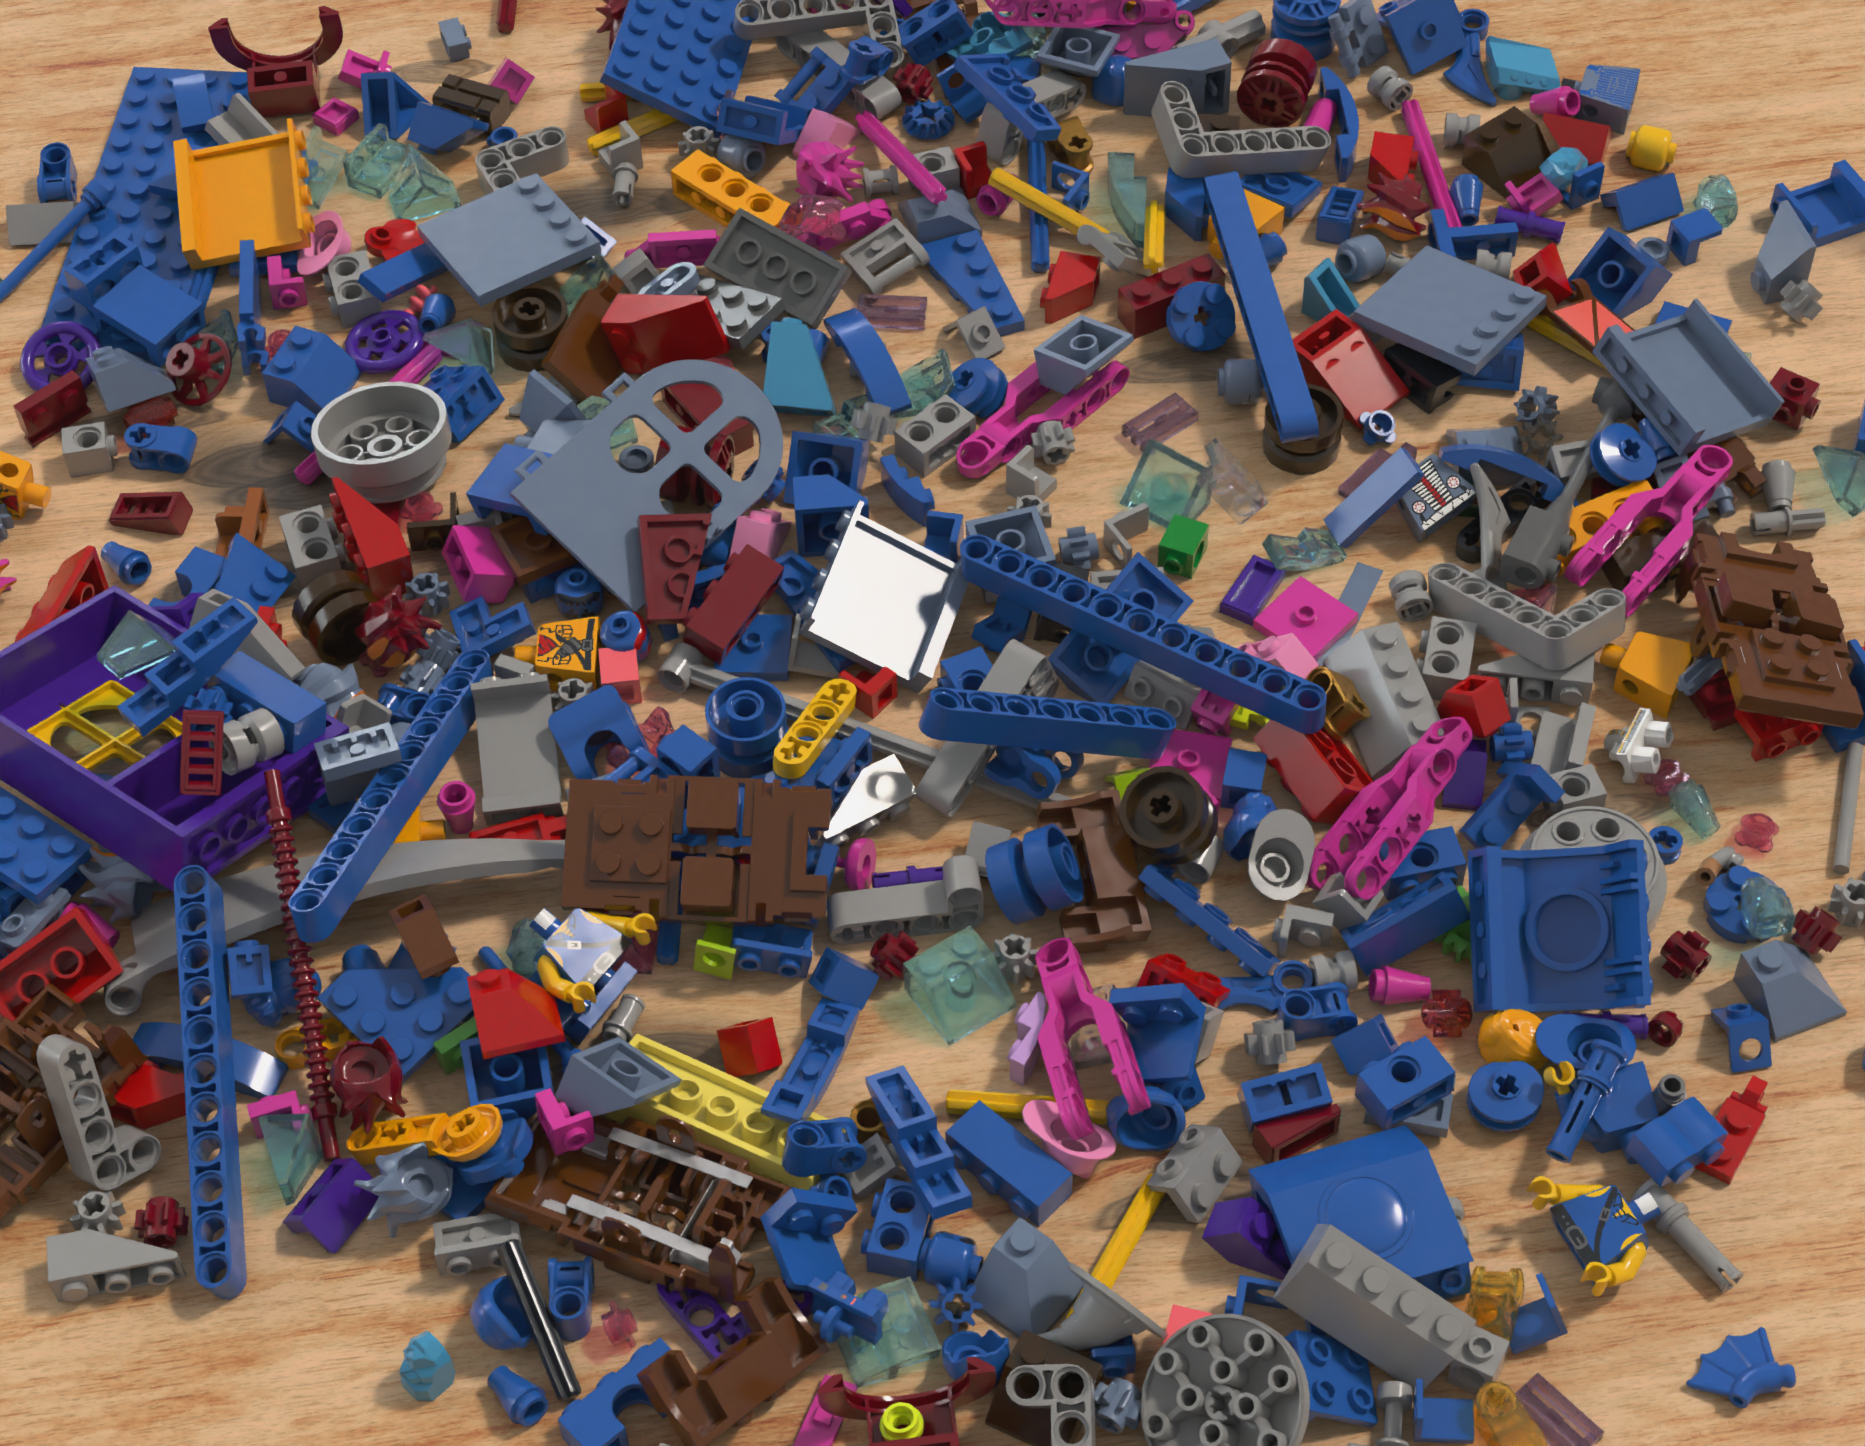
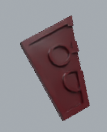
M712 513L638 516L637 526L647 625L683 623L688 612Z

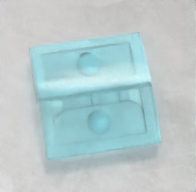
M910 1276L875 1288L887 1295L889 1310L881 1321L883 1337L876 1345L856 1335H853L850 1339L841 1335L837 1340L856 1388L895 1378L899 1368L940 1356L941 1345ZM863 1292L857 1295L856 1297L861 1299L866 1292Z

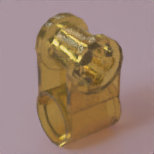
M1476 1266L1474 1268L1465 1313L1477 1320L1474 1324L1475 1326L1511 1342L1518 1310L1524 1296V1276L1520 1268H1511L1509 1272L1487 1271L1485 1266Z
M1491 1381L1480 1387L1476 1396V1403L1473 1407L1474 1426L1478 1429L1488 1446H1548L1541 1429L1530 1418L1514 1391L1507 1384Z

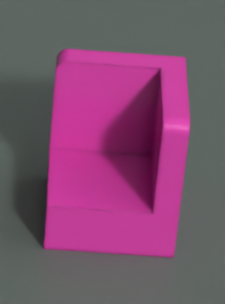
M505 56L488 84L507 90L509 99L518 104L535 77Z

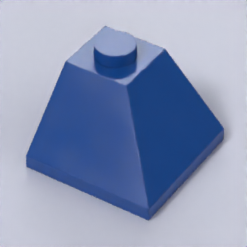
M792 431L783 502L794 504L793 477L829 474L860 494L866 476L870 440L833 434Z

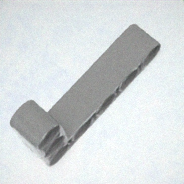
M742 0L735 8L733 29L735 34L744 40L862 25L864 35L894 51V64H891L883 75L889 81L893 80L892 78L898 69L901 68L904 58L892 0H877L881 5H873L869 0ZM846 4L850 7V9L843 10L840 9L837 5ZM814 8L819 13L810 14L805 9ZM782 12L785 15H787V17L778 18L774 15V13ZM748 16L756 21L746 22L742 18ZM883 29L888 34L880 35L875 30Z
M1167 81L1162 84L1151 110L1170 167L1175 174L1183 178H1202L1237 171L1239 175L1312 171L1320 166L1331 143L1329 133L1318 126L1204 132L1188 89L1177 81Z
M549 126L480 151L476 155L475 162L480 188L484 194L492 193L535 173L542 177L565 168L569 163L565 131L556 126Z
M1439 563L1433 565L1428 571V593L1431 595L1435 611L1451 619L1477 623V633L1549 670H1564L1618 638L1625 631L1626 596L1623 592L1616 589L1606 588L1595 591L1559 614L1553 615L1458 565Z
M1012 639L1004 647L977 691L1054 698L1059 687V678L1048 657ZM945 741L916 790V798L948 817L953 816L994 754L997 745Z

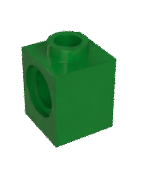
M1174 514L1159 543L1158 567H1163L1164 571L1170 574L1192 579L1207 550L1209 524Z

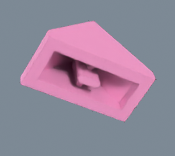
M813 108L792 150L793 156L798 158L803 146L810 142L828 141L844 149L861 135V130L836 115Z

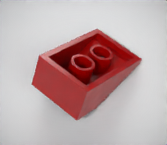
M617 294L600 322L627 374H645L660 365L673 361L706 360L729 353L731 349L708 297L704 295Z

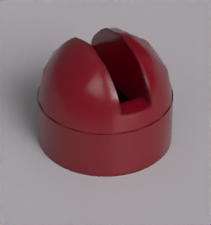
M1661 1011L1649 1021L1648 1035L1656 1044L1663 1047H1671L1681 1037L1683 1022L1676 1017V1013Z

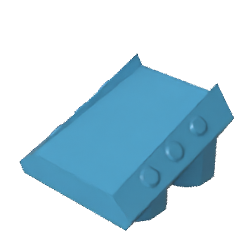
M987 11L980 14L973 21L972 31L974 34L945 52V54L953 62L956 61L958 55L1006 53L1011 58L1033 48L1034 45L1032 39L1020 26L1001 24L992 11Z
M1493 36L1486 38V70L1493 92H1497L1498 96L1502 99L1517 100L1523 93L1534 95L1560 87V78L1550 49Z

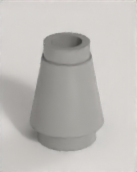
M1772 460L1762 466L1761 473L1767 481L1762 487L1769 512L1781 511L1783 507H1789L1792 511L1795 470L1785 460Z

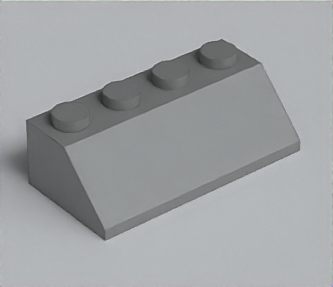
M1398 621L1361 629L1323 660V667L1349 677L1353 681L1359 696L1369 708L1371 716L1365 721L1360 720L1350 728V732L1368 775L1373 781L1389 773L1412 745L1417 744L1431 724L1441 720ZM1440 728L1438 736H1443V729Z
M1331 1224L1316 1225L1273 1296V1299L1393 1378L1410 1385L1413 1391L1416 1379H1423L1424 1390L1456 1357L1477 1321Z

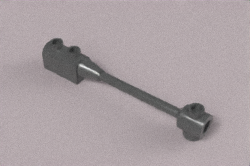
M1601 376L1597 383L1592 403L1598 405V409L1603 417L1561 495L1546 510L1532 505L1529 506L1503 554L1499 574L1500 580L1525 589H1537L1542 586L1544 580L1555 581L1561 567V561L1556 560L1558 555L1567 558L1574 542V536L1569 535V524L1574 500L1593 466L1590 458V443L1593 437L1611 424L1628 421L1633 413L1641 416L1643 414L1613 376L1611 378Z

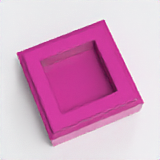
M335 97L312 115L315 125L336 136H339L360 118L358 109Z

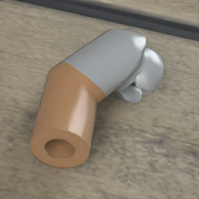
M1723 847L1702 861L1695 874L1697 882L1703 886L1713 884L1722 868L1729 872L1732 867L1741 866L1744 862L1743 855L1736 853L1733 847Z

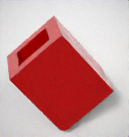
M605 85L606 100L584 110L585 120L597 133L614 127L622 121L629 120L626 95Z
M984 141L954 149V157L959 166L960 187H962L967 200L977 197L980 188L988 184L992 173L987 165V146Z
M886 666L875 676L865 670L861 671L856 677L845 670L838 674V679L847 680L856 686L855 708L872 719L898 697L897 673Z
M772 1017L742 1021L716 1030L727 1074L734 1077L758 1074L782 1065L781 1052Z

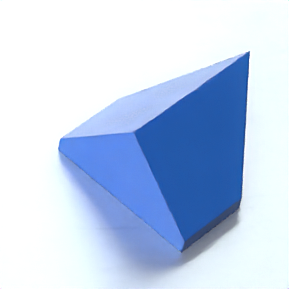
M394 72L361 73L365 140L398 139L411 127L418 101L431 104Z

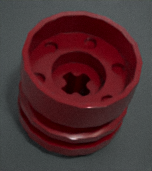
M1274 38L1264 40L1257 45L1251 54L1246 71L1237 90V103L1241 111L1251 121L1273 128L1287 127L1298 121L1317 75V64L1312 54L1302 45L1288 39Z
M677 426L686 433L695 430L694 428ZM719 434L704 447V451L732 478L735 456L734 440L731 435ZM662 439L659 443L655 465L670 452L669 446ZM687 466L679 469L659 490V497L664 500L684 502L690 493L691 501L697 506L706 503L708 508H713L717 503L721 502L719 493L694 469Z

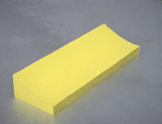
M636 1034L629 1042L630 1045L682 1080L678 1087L634 1106L602 1115L621 1124L624 1123L627 1117H632L656 1126V1122L661 1116L674 1117L693 1129L697 1142L748 1160L750 1172L773 1178L793 1188L809 1190L810 1187L816 1186L820 1180V1175L797 1177L789 1174L782 1166L787 1130L791 1123L761 1114V1107L770 1092L640 1034ZM813 1112L806 1121L829 1119ZM671 1129V1132L680 1135L677 1131Z

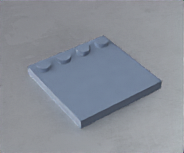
M537 173L523 177L517 182L417 225L420 238L480 307L602 252L600 241Z
M1426 245L1354 311L1353 321L1363 328L1475 376L1545 308L1547 296L1534 291L1530 287L1522 286Z

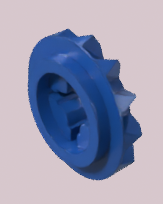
M928 98L926 102L922 103L916 100L913 106L906 107L905 115L902 116V123L906 132L911 136L931 140L943 137L952 130L955 123V115L952 113L951 106H944L942 100L934 103Z

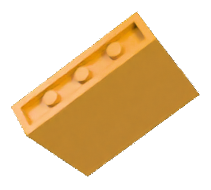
M292 118L287 119L288 132L198 150H192L187 139L173 141L182 252L192 270L240 261V240H254L257 258L311 247L310 233H315V225L311 212L308 213L307 207L312 205V196L309 186L305 185V178L309 177L310 174L307 160L305 157H302V151L307 150V144L303 130L297 131Z

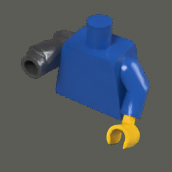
M1568 1061L1559 1062V1067L1562 1071L1561 1080L1557 1078L1553 1067H1547L1543 1074L1546 1083L1557 1089L1554 1096L1561 1118L1578 1087L1577 1079H1574V1067ZM1643 1061L1629 1064L1616 1070L1611 1080L1613 1088L1610 1094L1600 1098L1581 1137L1586 1142H1591L1600 1153L1622 1149L1627 1162L1632 1165L1638 1163L1626 1151V1148L1634 1133L1655 1118L1665 1115L1673 1107L1687 1099L1684 1080L1674 1074L1662 1077L1652 1092Z

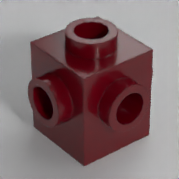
M1780 367L1770 381V384L1785 402L1772 419L1799 430L1806 418L1812 420L1818 411L1821 400L1816 397L1820 384Z

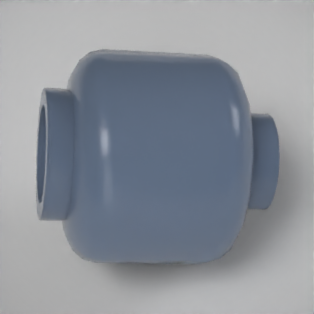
M727 134L718 146L717 160L733 171L741 173L746 179L755 177L765 163L766 153L761 141Z
M1363 234L1345 240L1339 245L1335 256V266L1338 272L1350 282H1362L1380 275L1386 263L1385 249L1382 243L1372 235Z
M1229 359L1224 363L1223 368H1218V396H1224L1227 404H1256L1260 401L1261 392H1265L1255 359Z

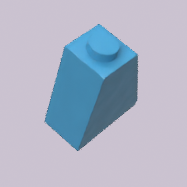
M782 318L781 322L772 321L763 393L767 396L777 413L836 418L837 411L809 328L806 324H802V320L796 318Z

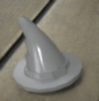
M1070 1263L1067 1268L1083 1282L1082 1288L1084 1289L1073 1305L1074 1313L1061 1323L1060 1328L1037 1334L1071 1351L1107 1346L1132 1334L1137 1335L1145 1330L1164 1340L1168 1336L1166 1331L1141 1311L1073 1263Z

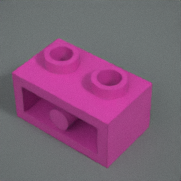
M453 525L441 552L462 600L465 602H470L482 595L487 603H504L509 589L514 585L515 577L491 538L489 529L491 527Z

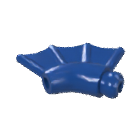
M1759 1327L1758 1330L1748 1335H1728L1722 1346L1716 1351L1701 1354L1700 1360L1702 1363L1699 1372L1686 1382L1689 1388L1727 1396L1735 1406L1746 1408L1752 1399L1758 1395L1781 1391V1387H1794L1796 1376L1795 1369L1791 1364L1779 1365L1778 1362H1775L1766 1330L1763 1327Z

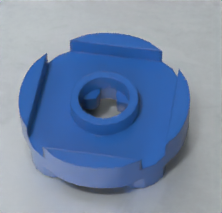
M1206 281L1193 282L1175 292L1171 305L1167 307L1166 324L1170 335L1178 344H1183L1194 352H1206L1220 347L1234 334L1236 329L1234 305L1224 287L1220 284H1212ZM1198 307L1207 313L1208 319H1206L1205 326H1203L1201 321L1195 322L1194 315L1198 314Z
M1734 866L1729 872L1716 877L1714 883L1709 885L1703 904L1708 915L1707 922L1711 929L1719 936L1739 944H1746L1747 940L1760 939V943L1771 939L1781 928L1786 913L1785 903L1787 896L1782 888L1778 887L1764 875L1750 871L1744 866ZM1738 902L1749 903L1754 911L1748 908L1744 912L1738 910Z
M512 1109L499 1110L503 1121L501 1135L487 1153L467 1162L452 1161L466 1184L476 1185L490 1182L502 1176L504 1178H512L523 1170L525 1165L523 1159L532 1147L534 1133L526 1120L521 1118L516 1111Z

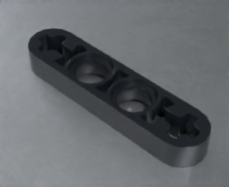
M1525 476L1500 497L1511 522L1503 533L1502 544L1515 534L1530 505L1544 509L1551 503V501L1543 499L1539 493L1543 485L1542 482ZM1537 485L1539 488L1536 490V494L1534 495L1535 487ZM1522 501L1528 505V508L1516 510L1510 506V503ZM1477 516L1464 527L1457 536L1455 552L1457 557L1466 563L1475 564L1481 562V539L1479 546L1475 545L1480 537V516Z

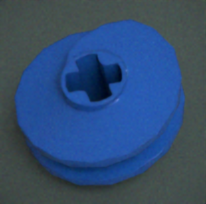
M974 358L962 363L951 373L945 382L942 394L943 396L947 394L973 415L979 418H988L1003 405L1007 394L1008 381L1005 373L991 360Z
M1614 423L1598 432L1590 443V458L1594 468L1603 479L1612 485L1624 487L1634 482L1643 481L1650 477L1656 468L1657 457L1653 449L1634 428L1626 424Z
M1524 1061L1509 1063L1492 1062L1480 1067L1472 1075L1467 1091L1466 1103L1470 1114L1479 1124L1493 1131L1511 1132L1523 1129L1535 1120L1541 1109L1544 1096L1542 1077L1533 1066Z

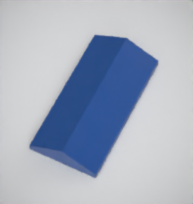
M1139 552L1134 555L1106 588L1109 592L1176 622L1194 601ZM1073 629L1048 657L1055 673L1069 690L1087 701L1109 703L1128 681L1134 664L1140 661Z

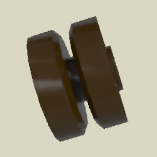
M530 284L495 301L492 309L493 325L499 356L506 365L525 372H531L533 369L537 372L546 371L540 365L569 317L566 300L559 291L547 285Z
M1309 383L1306 384L1318 420L1319 437L1282 444L1269 401L1265 407V427L1262 438L1264 454L1270 463L1277 468L1297 475L1315 474L1327 469L1336 461L1341 448V431L1344 421L1343 406L1335 394L1324 387Z
M348 570L332 571L314 579L301 591L294 602L291 615L294 625L302 636L309 641L311 648L317 656L327 664L341 666L354 663L368 655L367 646L359 640L354 632V628L363 623L364 613L369 603L379 600L372 594L371 589L364 580L355 572Z
M1173 766L1153 767L1140 773L1127 786L1120 803V819L1126 833L1151 859L1166 865L1185 864L1200 857L1212 844L1218 830V812L1212 798L1187 771Z

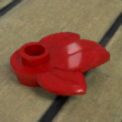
M408 219L390 220L384 226L368 229L364 236L367 251L373 256L383 257L385 261L425 243L420 238L418 230H416V223Z

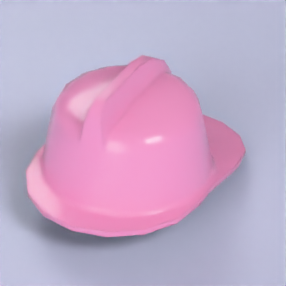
M335 211L321 212L313 218L315 233H310L311 247L299 249L297 271L301 275L309 276L323 268L328 269L327 265L334 256L350 252L352 245L350 235L344 229L341 217Z
M1041 1099L1032 1100L1025 1104L1022 1111L1024 1122L1035 1135L1042 1139L1043 1151L1073 1175L1089 1178L1099 1160L1106 1159L1114 1154L1116 1142L1107 1130L1092 1123L1093 1134L1073 1141L1062 1122L1057 1103Z

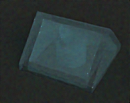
M1150 438L1120 504L1131 509L1145 502L1149 506V519L1165 528L1169 526L1174 514L1196 520L1210 505L1213 470Z

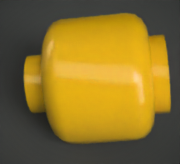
M1642 125L1637 131L1632 130L1626 150V157L1630 158L1633 167L1660 172L1664 169L1666 162L1673 164L1678 144L1672 143V133L1670 130Z

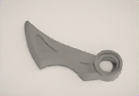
M1476 462L1470 465V471L1479 507L1481 568L1474 570L1472 573L1507 591V582L1500 580L1499 574L1503 559L1502 537L1505 529L1511 522L1492 482Z

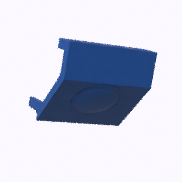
M1628 839L1602 846L1543 850H1501V847L1485 846L1468 851L1474 1013H1497L1507 1009H1522L1530 1013L1638 1009L1651 1005V994L1653 992V980L1649 972L1651 939L1647 928L1649 897L1646 893L1645 872L1648 862L1644 852L1643 840Z
M1406 1125L1248 1169L1252 1196L1267 1211H1271L1291 1265L1295 1262L1316 1225L1331 1224L1445 1300L1473 1292L1469 1262L1474 1260L1428 1148ZM1305 1320L1307 1332L1323 1336L1328 1335Z

